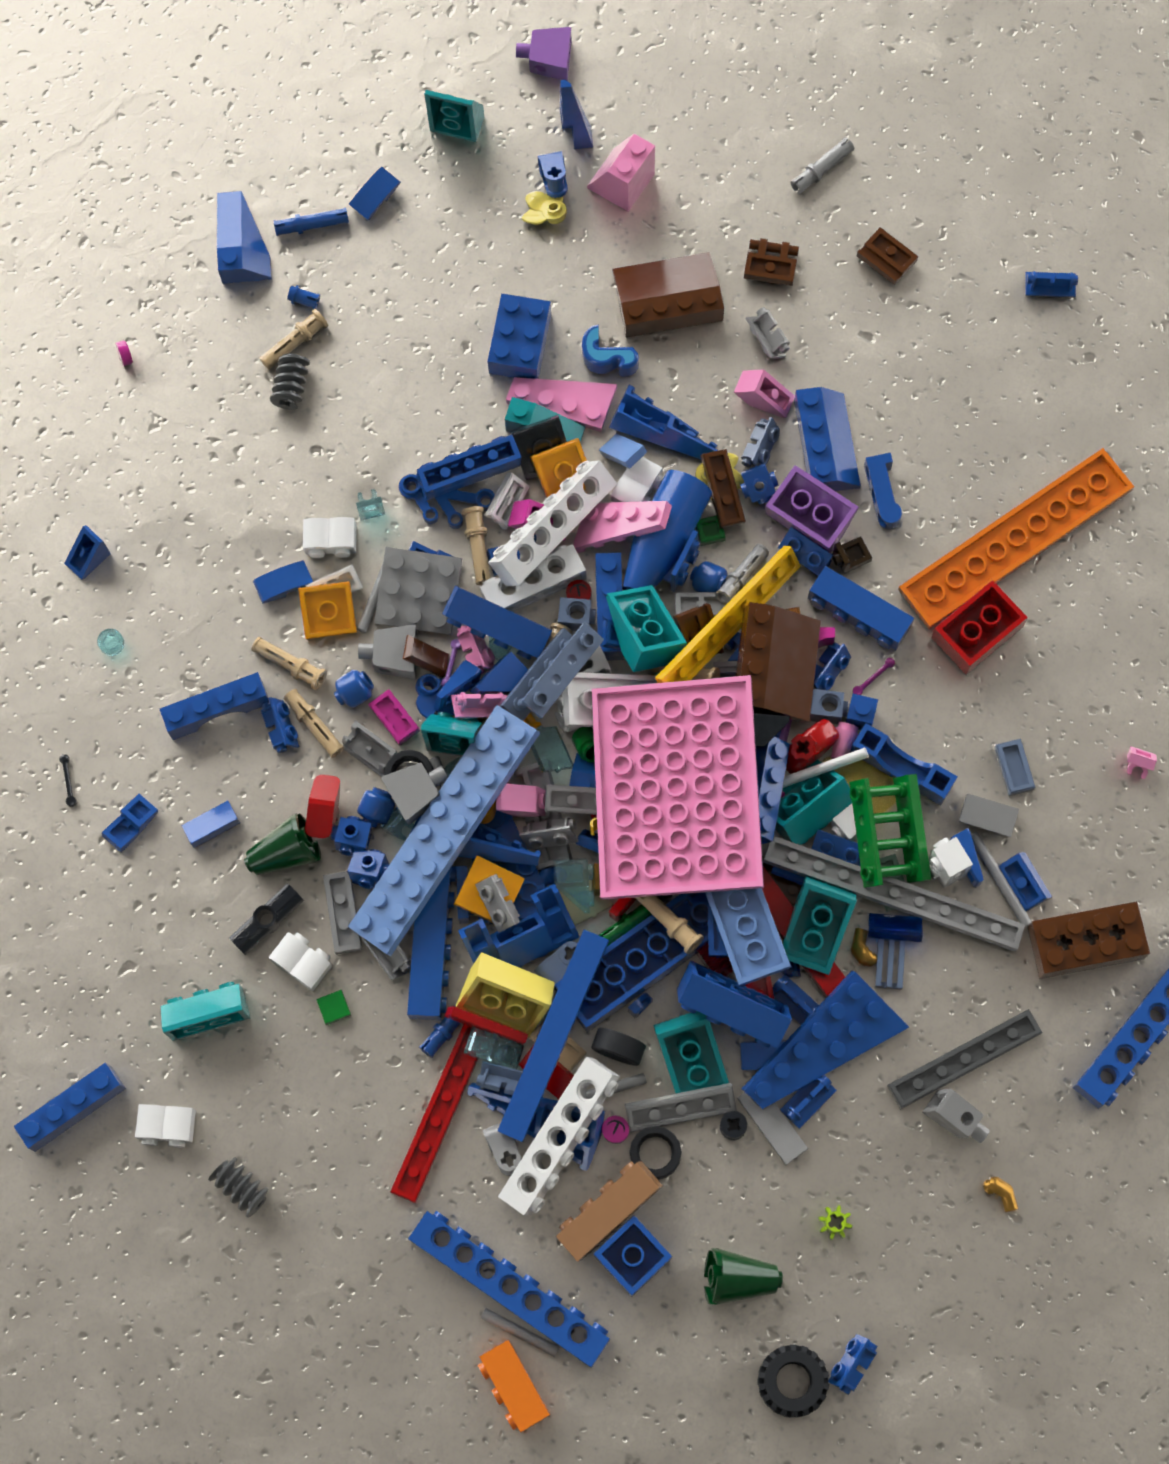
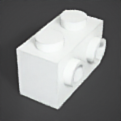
M946 837L933 845L934 849L930 851L931 855L928 858L930 873L933 879L937 878L943 888L968 874L973 863L957 837L948 840Z

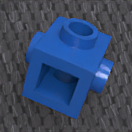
M765 463L741 472L744 483L740 484L745 499L750 497L752 503L758 501L760 505L768 502L776 492L775 487L779 486L774 471L769 473ZM760 481L764 483V487L758 489L755 487V484Z
M355 816L340 817L339 825L333 826L331 840L335 843V850L346 856H353L355 848L368 850L372 835V823L363 822L361 818Z
M355 848L347 872L352 883L359 884L366 889H373L390 864L386 855L377 849H370L368 851Z

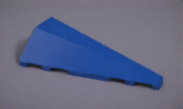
M560 80L559 108L562 129L572 128L574 149L593 148L591 125L571 83L566 80Z
M630 384L609 426L611 429L701 459L702 454L718 451L716 450L718 445L714 442L705 443L698 438V431L671 412H665L654 406V401L651 398L647 397L644 400L635 394V387Z
M422 815L416 820L412 830L414 829ZM480 823L458 857L475 859L476 856L491 861L538 866L541 852L538 850L535 853L523 848L521 842L517 840L510 842L501 837V832Z
M474 1082L468 1086L467 1094L469 1096H476L488 1104L487 1108L492 1111L497 1110L503 1115L505 1114L512 1095L504 1093L505 1089L500 1088L499 1092L486 1088L481 1089V1086L476 1085ZM542 1098L527 1134L533 1138L536 1137L557 1104V1100ZM575 1107L571 1112V1117L574 1122H577L580 1119L581 1112L578 1107ZM602 1111L595 1121H591L587 1128L589 1130L587 1137L581 1144L577 1143L572 1151L574 1153L572 1160L580 1165L579 1168L587 1171L602 1136L605 1111ZM561 1130L557 1134V1142L563 1145L566 1141V1135Z

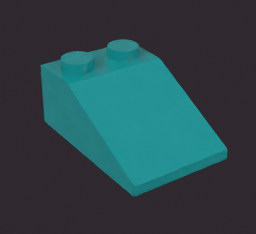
M425 90L424 96L430 131L477 142L484 120L483 105L474 100Z
M653 585L607 593L606 599L621 652L633 672L666 666L686 646V640Z
M439 712L438 715L430 714L422 723L421 733L427 751L463 756L470 744L475 742V737L482 728L483 723L479 722L477 718L458 719L453 718L452 714Z
M805 876L782 942L788 960L829 975L856 905V894Z
M698 1011L695 1014L688 1013L653 1025L676 1094L729 1083L710 1021L705 1018L706 1015Z

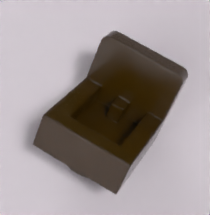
M861 536L842 545L840 542L834 544L832 559L837 568L841 567L844 574L872 561V556Z

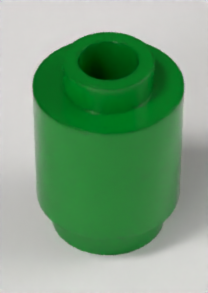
M580 727L574 732L572 743L581 759L593 763L595 762L593 728Z

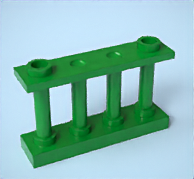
M917 774L893 778L894 785L870 787L869 778L849 782L861 865L860 875L864 888L883 885L882 877L906 875L907 883L931 880ZM895 796L897 811L873 813V797ZM899 822L901 838L877 840L875 824ZM903 849L904 864L881 867L879 851Z

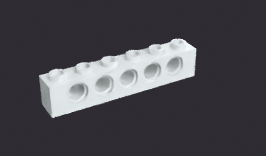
M600 460L584 461L576 468L577 472L560 484L561 489L556 494L547 497L543 502L544 506L539 511L533 512L527 518L528 522L510 535L511 540L494 551V557L488 563L506 586L520 585L617 485ZM583 483L585 484V487H586L585 492H584V490H583ZM551 517L553 518V525L550 523ZM534 533H535L536 536H537V541H536V543H535V541H534ZM518 550L520 552V559L517 558Z
M586 1057L500 1192L498 1196L500 1199L524 1216L533 1215V1213L536 1214L540 1211L545 1203L543 1197L548 1189L552 1190L559 1181L560 1177L558 1174L563 1166H568L573 1159L574 1153L572 1151L577 1143L581 1144L587 1137L589 1124L601 1115L604 1108L602 1104L607 1096L611 1097L618 1087L617 1080L620 1077L618 1074L594 1058ZM593 1084L596 1092L589 1099L586 1095V1088L588 1085ZM575 1107H578L581 1112L580 1119L577 1122H574L571 1117V1112ZM561 1130L566 1135V1141L563 1145L557 1142V1134ZM545 1154L551 1157V1165L547 1169L542 1164V1158ZM531 1177H533L537 1183L536 1188L533 1192H531L527 1186L528 1180Z

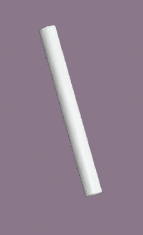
M862 748L784 776L782 788L869 757L866 748Z

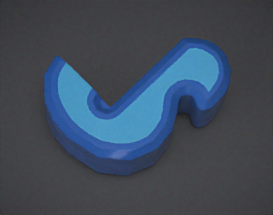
M599 324L591 326L584 333L582 338V355L584 364L591 372L608 374L619 368V376L628 377L636 373L639 367V355L633 347H599Z

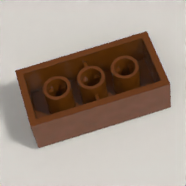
M1137 901L1035 920L1027 927L1039 979L1144 960L1150 954ZM1112 931L1119 935L1117 940L1115 936H1110ZM1085 936H1088L1093 940V943L1091 945L1089 941L1083 940ZM1059 941L1067 945L1065 950L1062 946L1057 945Z

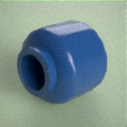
M709 561L702 562L698 567L695 566L690 575L693 590L695 592H717L726 582L728 573L724 567Z
M351 670L336 680L335 686L337 691L334 692V695L341 705L346 704L351 708H355L372 697L374 685L366 672Z
M373 787L372 790L364 792L357 808V813L363 817V822L372 823V827L376 828L378 824H387L395 807V801L391 798L392 796L389 792Z

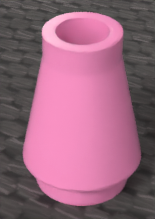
M846 722L838 723V726L835 728L839 732V739L833 744L832 759L850 753L852 744L859 735L857 733L859 727Z

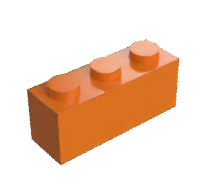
M510 1340L479 1356L482 1363L478 1364V1367L485 1380L491 1378L496 1388L491 1391L499 1405L502 1403L506 1405L509 1413L505 1417L513 1430L518 1428L520 1433L550 1416Z

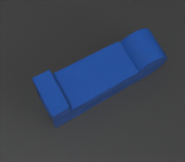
M891 452L866 457L864 463L876 516L880 526L885 529L896 528L902 516L901 507L895 503L888 471L891 470L893 464Z

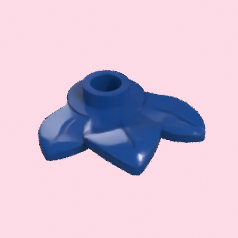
M432 674L423 675L416 682L415 689L419 695L416 700L417 709L426 719L430 714H435V712H445L454 716L452 702L440 711L434 709L436 695L443 687L441 681L444 678L438 679ZM424 686H430L432 690H427Z

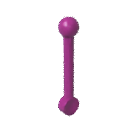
M887 658L885 664L863 684L855 686L852 693L862 695L863 690L887 668H892L895 665V660Z

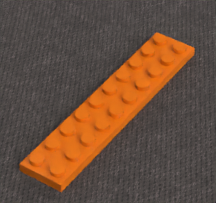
M1102 448L900 585L898 591L926 627L931 629L950 616L990 581L993 580L995 583H998L1127 495L1135 486L1105 449Z

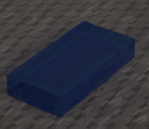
M869 913L868 938L922 942L923 927L921 918Z

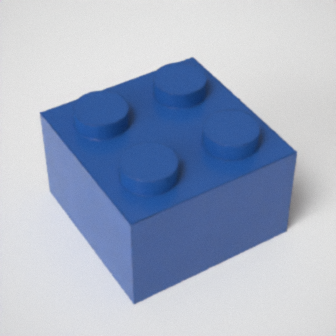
M635 1216L629 1219L594 1253V1257L631 1297L672 1259L671 1254Z

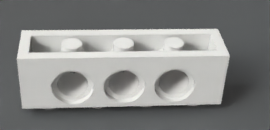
M571 544L567 547L562 545L554 549L552 554H549L520 585L506 586L500 578L492 577L480 586L481 596L490 602L515 612L567 588L568 584L574 580L586 579V569L574 545ZM553 566H559L562 568V570L556 574L551 573L549 571V569ZM532 576L539 579L535 584H528L526 582L527 578ZM507 587H512L516 590L511 595L503 593V590Z

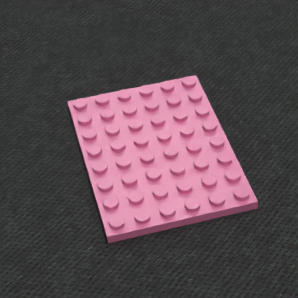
M751 676L592 689L601 899L764 888Z

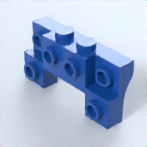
M552 884L530 895L537 912L521 919L519 923L499 933L497 931L490 935L482 919L458 930L473 964L482 952L521 968L524 964L534 959L544 957L549 952L561 947L564 943L579 938L577 929L556 885Z

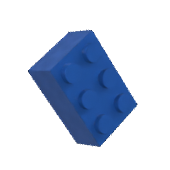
M501 293L487 361L489 374L511 378L539 379L551 319V301Z

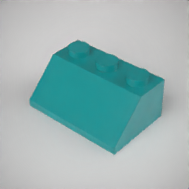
M817 759L814 763H812V764H811L810 766H808L807 768L812 767V766H815V765L820 764V763H822V762ZM832 770L782 788L785 796L780 799L775 830L784 840L798 845L805 844L809 838L817 833L818 829L821 830L826 827L835 816L852 804L850 787L845 778Z
M235 982L221 984L218 990L211 992L208 989L196 991L193 993V997L171 998L167 1000V1004L161 1006L162 1030L172 1041L251 1019L243 988L240 984H235Z

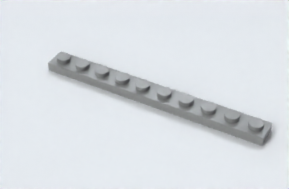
M775 836L773 842H769L763 863L803 877L813 878L855 893L856 896L1015 952L1019 948L1025 924L891 877H882L883 885L864 888L860 875V866Z

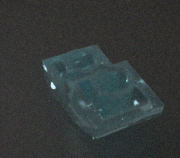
M472 1027L464 1053L482 1061L517 1070L524 1045Z

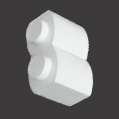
M642 457L631 468H626L611 493V501H651L650 494L654 489L657 490L664 478L662 476L663 468Z
M350 517L303 519V550L305 554L312 558H323L326 554H335L336 557L345 558L349 557L350 554L356 553L357 524L355 519Z
M288 932L269 956V959L313 992L331 969L332 965L328 961L331 957L319 948L314 951L308 947L309 941L298 932L295 935Z
M139 1104L135 1138L142 1140L141 1144L158 1146V1141H167L170 1147L184 1148L185 1143L193 1142L196 1110L188 1107Z

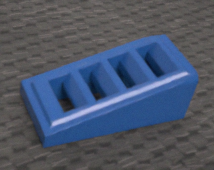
M467 660L463 661L436 695L434 709L440 711L452 702L451 695H460L461 692H467L480 680L482 670Z
M967 828L952 836L951 839L957 837L973 863L966 876L972 886L977 888L984 879L971 832Z

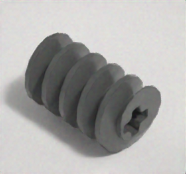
M283 354L278 359L279 366L276 368L277 375L274 377L275 384L272 386L273 393L270 396V402L283 409L296 410L298 407L294 403H299L303 399L298 394L303 393L305 390L301 384L306 383V378L300 375L308 374V369L303 366H309L310 360L297 354Z
M234 1157L220 1164L209 1176L208 1180L213 1181L216 1179L215 1187L218 1189L224 1187L222 1193L225 1196L232 1194L230 1201L233 1204L240 1201L238 1209L240 1211L248 1209L246 1217L249 1218L266 1201L265 1196L268 1188L265 1187L259 1191L257 1188L261 1181L258 1179L251 1183L252 1172L243 1176L242 1172L245 1166L241 1165L235 1168L234 1165L237 1158Z

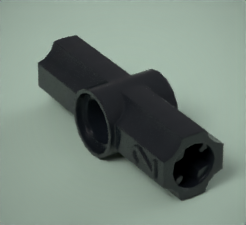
M287 883L265 905L256 908L253 916L234 932L229 939L246 955L269 933L276 931L280 923L304 901L303 898ZM272 914L273 919L271 923L267 925L260 924L263 915Z

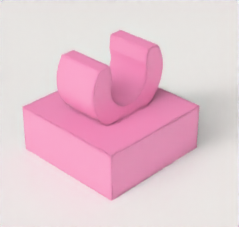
M1131 746L1127 755L1129 762L1127 773L1131 775L1134 767H1141V778L1145 779L1148 769L1154 770L1157 762L1156 754Z

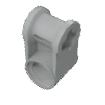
M499 1123L484 1129L483 1133L500 1171L507 1176H511L522 1158L516 1145V1139L497 1131L500 1126ZM508 1156L514 1159V1165L511 1167L506 1163V1157Z

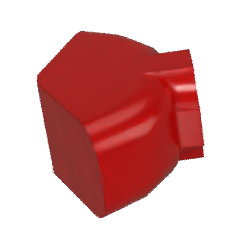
M820 720L791 740L786 770L790 774L806 769L817 759H820L839 739V732L829 720Z
M318 775L314 779L308 801L305 831L310 837L322 839L329 837L335 822L338 821L340 812L338 808L340 779L336 776Z

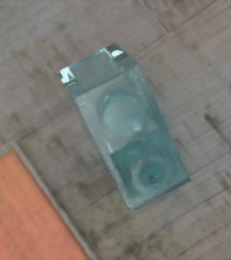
M586 858L553 859L554 884L557 889L582 912L590 913V907L594 906V891H589V880H593V865L588 864V859Z

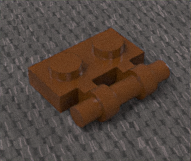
M760 238V240L750 239L749 249L758 250V253L748 252L744 279L793 286L797 259L787 257L788 255L798 256L799 246H792L789 242H782V244L768 242V239ZM766 252L778 253L780 257L766 255Z

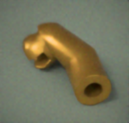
M855 928L851 953L859 964L872 967L877 962V955L872 953L866 945L868 931Z
M991 1177L984 1181L983 1187L987 1194L995 1193L1001 1197L1005 1213L1019 1209L1014 1190L1010 1184L999 1177Z

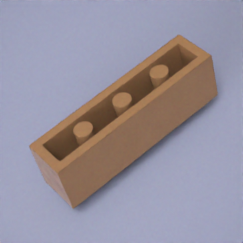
M632 1161L620 1170L622 1176L615 1183L611 1179L599 1190L602 1195L595 1201L590 1198L579 1208L582 1212L575 1219L569 1217L559 1226L561 1232L556 1237L577 1262L583 1260L663 1187L642 1161L636 1164Z

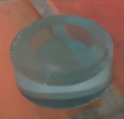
M105 629L99 634L97 639L98 647L106 655H117L124 648V638L116 629Z

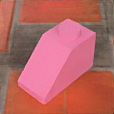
M764 369L742 371L734 391L749 406L782 418L787 417L795 395Z
M506 784L496 799V810L514 817L545 816L546 790L537 786Z

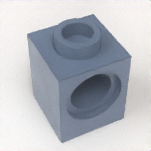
M560 597L559 624L569 627L572 631H577L583 622H586L589 626L590 624H595L596 609L591 608V600ZM575 611H580L584 614L580 619H574L570 615Z
M813 689L810 721L819 722L822 719H827L832 724H838L841 722L842 716L847 717L848 701H844V692ZM824 703H832L836 710L828 712L824 710L822 705Z

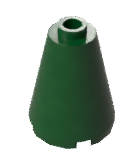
M300 813L291 815L246 852L247 857L244 858V862L251 873L254 872L256 875L315 863L321 859L318 841L313 842L312 837L308 836L305 831L306 819Z
M711 1248L712 1251L709 1250L707 1253L704 1277H708L709 1287L704 1286V1292L708 1304L718 1305L775 1294L778 1288L782 1287V1271H778V1267L774 1264L719 1248Z

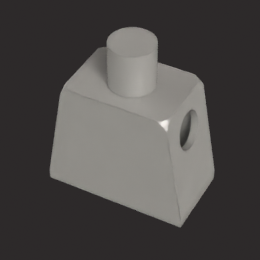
M416 625L375 630L373 644L359 643L358 658L373 659V668L377 673L416 679V665L403 660L406 636L410 635L418 639Z
M422 763L414 764L381 777L408 825L425 813L431 802L440 795L436 787L444 783L448 778L442 765L427 773Z
M951 1088L937 1090L922 1112L958 1138H968L971 1136L979 1143H982L990 1132L988 1128L980 1123L983 1114Z

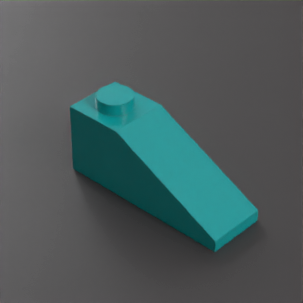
M514 397L511 398L505 416L506 431L510 432L558 415L567 442L579 438L581 443L585 426L539 404Z

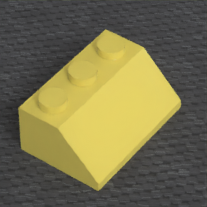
M481 952L469 971L456 1007L526 1033L529 1037L551 1007L555 982Z

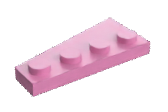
M514 377L506 403L510 404L512 397L533 402L586 428L602 432L617 390V384Z
M667 501L598 503L580 522L573 545L577 553L584 552L587 547L599 548L604 546L605 542L613 540L616 542L624 541L626 537L634 534L638 537L664 530L672 505Z

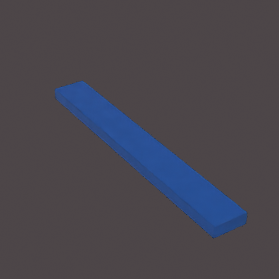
M583 930L497 1130L498 1132L524 1142L609 943L608 939Z

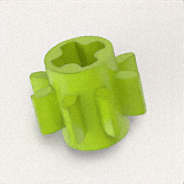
M840 1205L833 1212L829 1207H826L827 1217H818L820 1222H824V1227L821 1228L820 1233L829 1232L830 1240L838 1233L842 1239L845 1238L843 1229L852 1228V1225L847 1223L846 1220L851 1214L846 1213L844 1215L841 1213ZM830 1216H833L835 1219H841L842 1222L839 1224V1230L835 1226L832 1228L829 1226Z

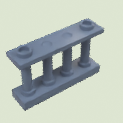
M586 622L582 623L573 636L565 628L560 629L500 707L522 721L525 720L531 711L540 719L543 718L604 639Z

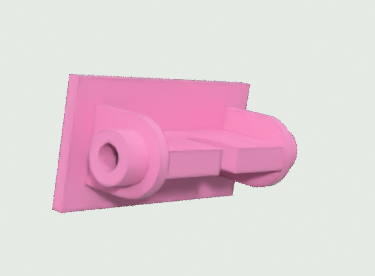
M466 625L461 626V628L457 629V638L464 652L470 649L473 650V652L465 655L466 660L480 668L482 675L485 673L484 668L491 669L494 666V654L487 647L483 638L470 633V627Z
M461 692L460 695H451L455 718H488L496 705L500 706L507 695H503L502 692L497 694H465V692Z

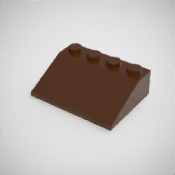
M710 252L612 269L626 338L723 321L724 304Z
M749 602L744 608L736 677L750 675L752 678L754 714L789 716L790 720L810 722L821 620L777 606Z

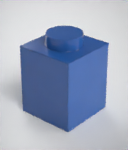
M852 694L846 723L859 727L858 730H862L865 723L872 726L878 699Z

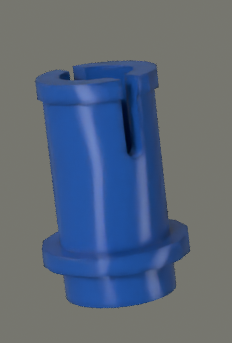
M296 285V287H290L287 300L291 301V304L299 303L317 309L320 294L300 289V286Z

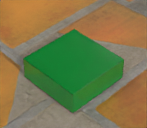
M716 515L699 520L696 530L698 531L701 546L726 541L724 529L719 528Z
M342 990L316 999L326 1025L351 1016Z

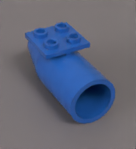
M668 470L652 499V501H667L672 505L666 528L638 537L634 535L624 577L623 590L653 585L655 589L662 580L671 583L670 591L674 593L678 586L683 587L689 574L687 572L689 564L694 565L700 552L698 551L700 542L697 541L698 531H695V528L712 496L711 489L704 482L682 471Z

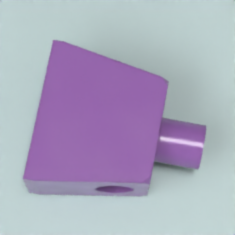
M571 27L533 30L531 44H516V58H528L531 73L568 81L572 43Z

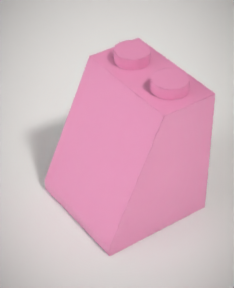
M633 134L612 150L587 188L629 212L655 175V145Z

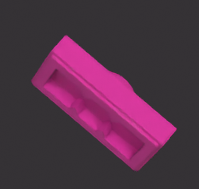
M390 689L368 704L399 746L420 732V728Z

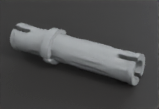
M843 138L842 141L819 160L805 167L806 170L791 181L793 190L801 194L811 184L819 182L828 170L854 151L853 143L850 140L848 141V138Z
M756 544L737 569L727 575L726 582L715 593L716 598L721 603L727 604L746 585L748 578L769 555V551L764 545Z

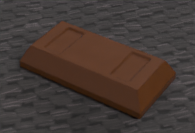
M407 635L403 660L443 678L447 670L449 654Z

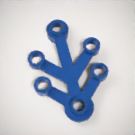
M409 474L404 476L399 482L401 495L407 499H414L423 512L424 521L427 524H435L439 519L438 511L430 507L425 500L416 478L417 475ZM409 485L416 486V489L413 491H409L407 488ZM486 488L479 490L477 493L455 490L435 497V500L448 517L449 526L453 529H459L463 525V517L459 512H456L449 500L475 504L483 507L484 511H487L495 494L492 490ZM483 499H489L490 503L488 505H483L481 501ZM428 513L435 514V517L432 519H429L426 516ZM458 517L460 519V521L456 524L451 522L452 518Z

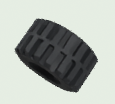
M787 1345L777 1348L764 1359L759 1368L757 1385L759 1386L760 1396L767 1407L784 1417L797 1418L809 1415L816 1411L827 1397L829 1373L825 1368L824 1361L818 1357L816 1352L809 1350L808 1347ZM788 1364L800 1365L807 1371L810 1378L807 1392L799 1398H788L777 1387V1375Z

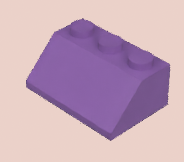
M795 465L766 504V515L788 529L792 526L831 553L834 544L841 540L859 507Z

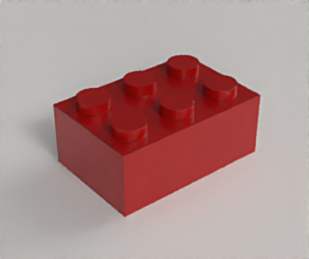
M992 580L935 627L931 638L967 675L1022 629L1028 617Z

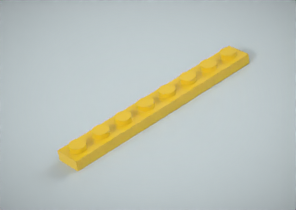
M784 545L655 677L657 683L690 681L741 629L743 610L748 603L765 604L801 567L791 546Z

